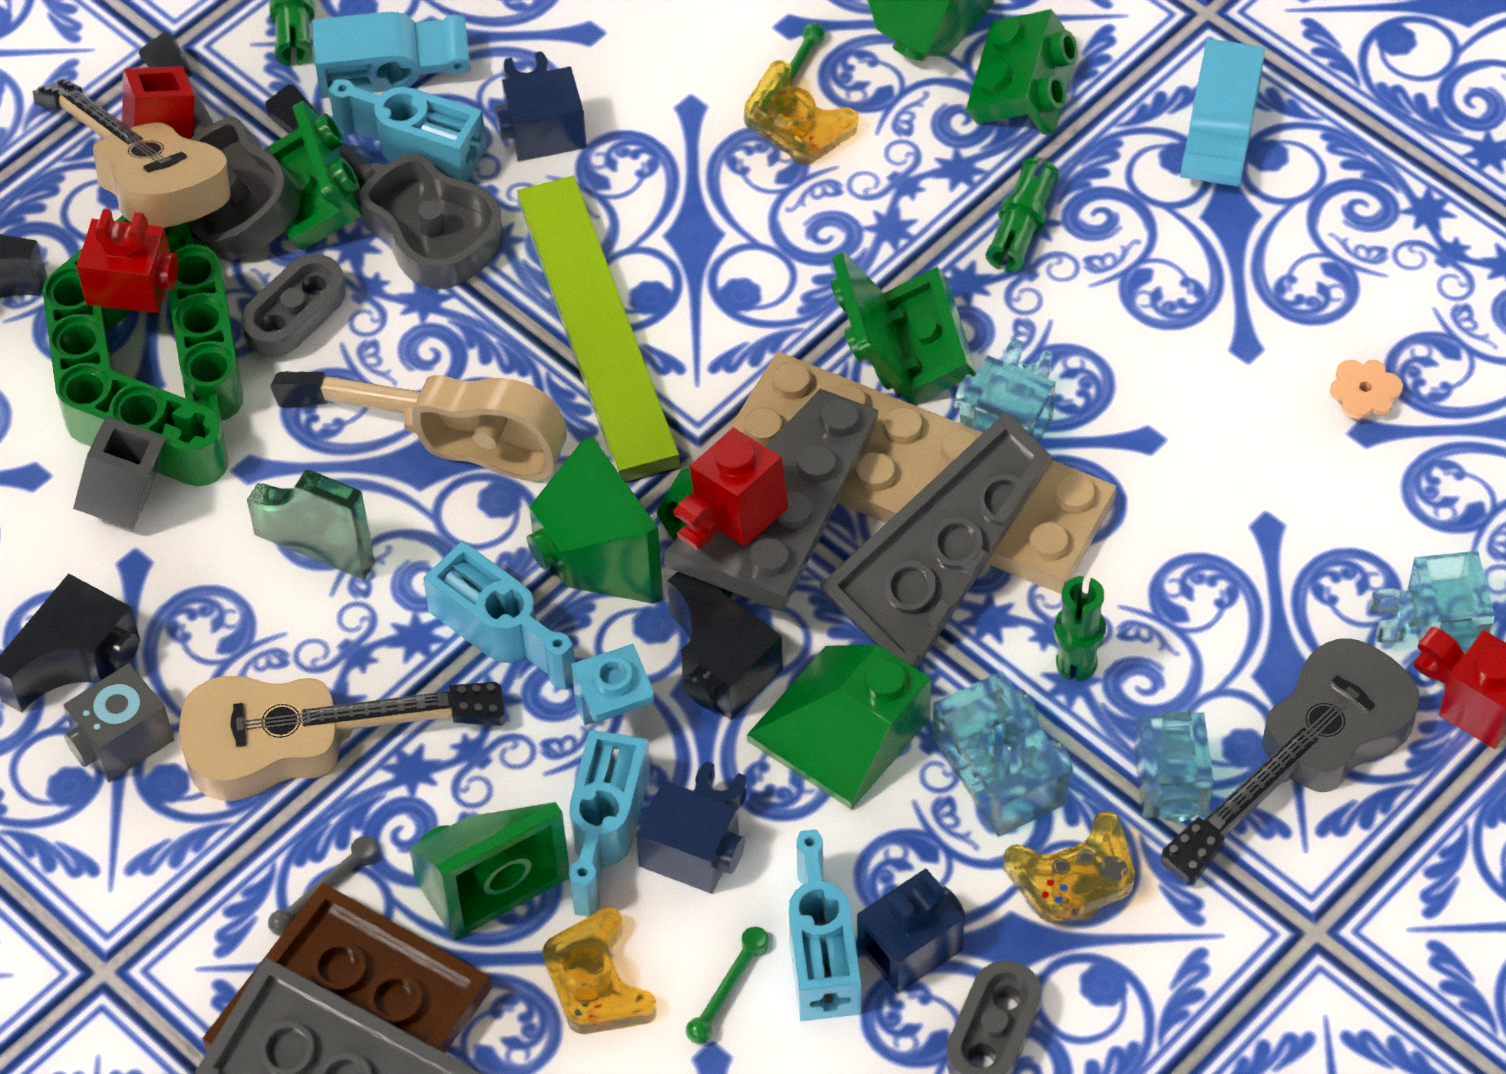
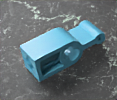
M379 12L312 19L315 67L321 98L329 97L328 90L334 80L337 79L349 80L355 88L376 93L385 92L397 87H409L417 81L420 74L448 71L453 74H462L470 71L465 16L449 15L443 20L415 23L408 15L400 12Z
M1206 39L1182 161L1181 178L1240 187L1261 83L1265 47Z
M337 79L334 80L328 90L333 120L341 134H358L380 141L381 153L390 162L406 154H419L431 161L444 175L468 182L487 149L482 110L408 87L392 88L380 96L355 88L349 80Z
M462 540L423 577L429 613L488 657L503 663H513L526 658L548 674L549 681L554 687L566 690L573 683L571 664L575 663L573 644L570 638L561 632L553 633L536 620L532 594L525 585Z
M589 729L569 808L573 847L579 857V860L573 863L569 869L575 915L592 917L596 913L600 904L598 883L602 868L619 863L628 855L632 847L651 773L648 739ZM614 749L619 750L617 760L613 755Z
M817 829L799 831L796 840L797 877L803 885L796 889L791 896L788 915L789 945L800 1021L861 1015V978L848 898L837 885L828 881H822L824 876L823 838ZM814 922H824V925H814ZM827 965L829 978H825L823 966ZM831 993L832 1002L826 1003L825 994Z

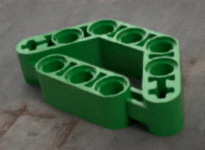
M123 215L116 220L120 222H129L126 218L123 217ZM189 222L164 227L169 250L178 256L176 284L172 290H168L185 393V398L115 371L109 330L133 310L86 305L76 268L82 251L80 249L51 273L43 286L55 390L67 431L78 442L92 446L105 416L166 437L157 473L192 486H205L218 481L225 474L229 465L222 421L231 418L239 411L243 404L244 394L229 303L220 262L216 253L210 248L193 244Z

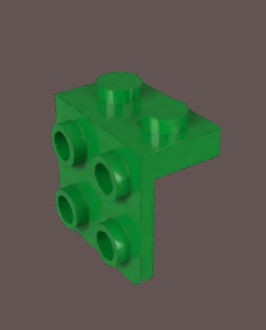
M845 251L832 257L837 277L831 280V288L838 304L848 314L851 326L844 330L847 343L859 362L868 360L871 363L885 389L895 388L908 403L915 405L977 375L948 278L938 267L883 293Z

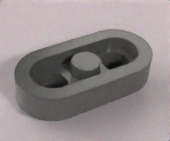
M321 254L304 255L292 261L245 306L241 316V323L248 346L256 353L265 356H280L297 348L342 304L346 288L340 265L331 257ZM312 291H322L318 295H309ZM274 329H280V330H278V331L269 332V331L274 330Z
M1004 960L987 965L977 974L948 1040L947 1068L949 1074L1014 1073L1040 1011L1041 986L1037 976L1031 969L1021 963ZM1000 998H1010L1018 1005L1013 1009L1003 1010L997 1007L994 1002ZM976 1055H985L993 1063L988 1067L979 1068L972 1065L969 1060Z

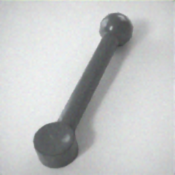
M367 836L355 839L351 845V854L289 908L286 910H276L269 916L268 928L277 936H281L322 882L333 887L358 865L367 866L374 863L378 858V848L375 840Z

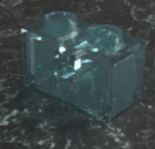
M1003 671L933 703L932 738L997 837L1067 804L1069 776L1073 774L1069 755L1057 739L1049 741L1039 726L1038 712L1032 699L1025 690L1020 689L1016 691Z

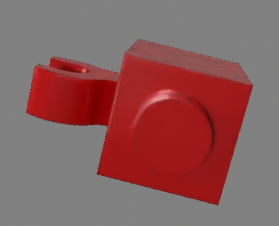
M183 66L124 69L121 122L129 128L154 122L163 123L173 128L179 136L190 140L193 137L195 95Z
M103 208L99 219L92 218L76 266L86 305L158 313L165 289L172 290L174 288L178 275V256L169 250L165 228L163 226L148 225L147 218L140 212L134 213L132 223L115 221L112 217L111 209Z
M733 427L689 466L694 494L688 495L674 509V515L687 523L678 532V538L696 550L706 546L718 531L746 547L788 509L782 457Z
M1432 626L1418 643L1417 648L1422 652L1414 661L1413 667L1423 675L1446 685L1439 712L1441 718L1496 749L1506 735V642L1483 630L1467 652L1464 653L1458 642L1450 634Z

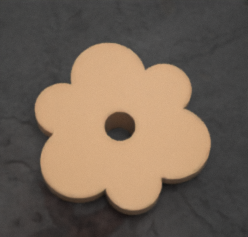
M1345 360L1336 369L1337 380L1332 382L1330 386V395L1335 400L1342 401V409L1346 415L1351 418L1362 419L1370 415L1371 412L1376 415L1388 414L1392 409V400L1397 399L1402 393L1403 383L1397 375L1385 373L1384 364L1378 360H1369L1364 365L1356 360Z

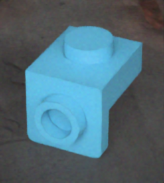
M634 644L571 664L576 707L584 726L651 705L654 702L653 688Z

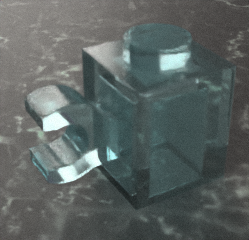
M1014 339L1005 349L1004 361L987 355L975 376L967 374L957 391L954 408L960 411V424L984 433L1007 412L1039 443L1054 415L1056 382L1048 379L1051 372L1052 352L1044 350L1038 362L1030 365L1020 362L1022 341Z
M1479 551L1414 557L1407 590L1379 589L1372 593L1369 605L1370 613L1389 612L1397 617L1394 620L1378 622L1376 631L1377 642L1386 644L1400 642L1408 636L1414 626L1418 642H1420L1428 630L1434 626L1450 634L1458 642L1464 653L1467 652L1483 630L1491 633L1495 617Z
M1179 711L1163 712V714L1138 716L1134 754L1142 818L1161 817L1168 821H1184L1196 815H1208L1214 780L1205 713Z

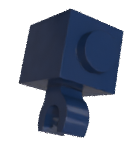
M542 51L535 52L536 68L531 72L523 73L516 70L512 57L505 58L503 64L505 79L501 81L504 104L494 106L500 139L501 141L512 139L518 162L587 148L584 110L572 68L568 66L549 70L547 57Z
M707 761L699 768L696 774L694 791L664 780L636 833L639 867L713 894L723 872L731 875L735 871L745 847V837L739 835L738 809L745 802L747 795L746 775L738 773L733 785L729 789L723 791L715 790L711 787L715 779L714 764Z
M925 868L857 913V946L899 994L963 950L965 911L955 894L946 886H942L931 872Z

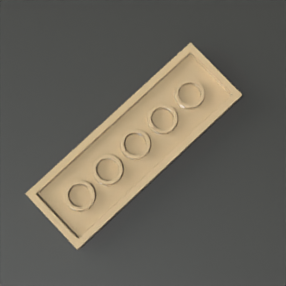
M779 351L774 355L728 429L729 431L734 427L763 446H766L819 389L879 410L876 427L838 504L885 523L983 434V432ZM1052 460L1049 469L986 564L1062 594L1064 584L1074 576L1115 501L1116 485Z

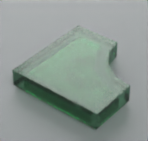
M305 469L294 488L281 489L264 483H257L247 498L252 526L256 536L362 580L366 579L375 565L361 490L312 470Z

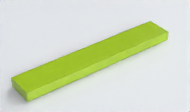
M575 176L517 190L520 210L615 469L623 480L627 482L680 467L678 450Z

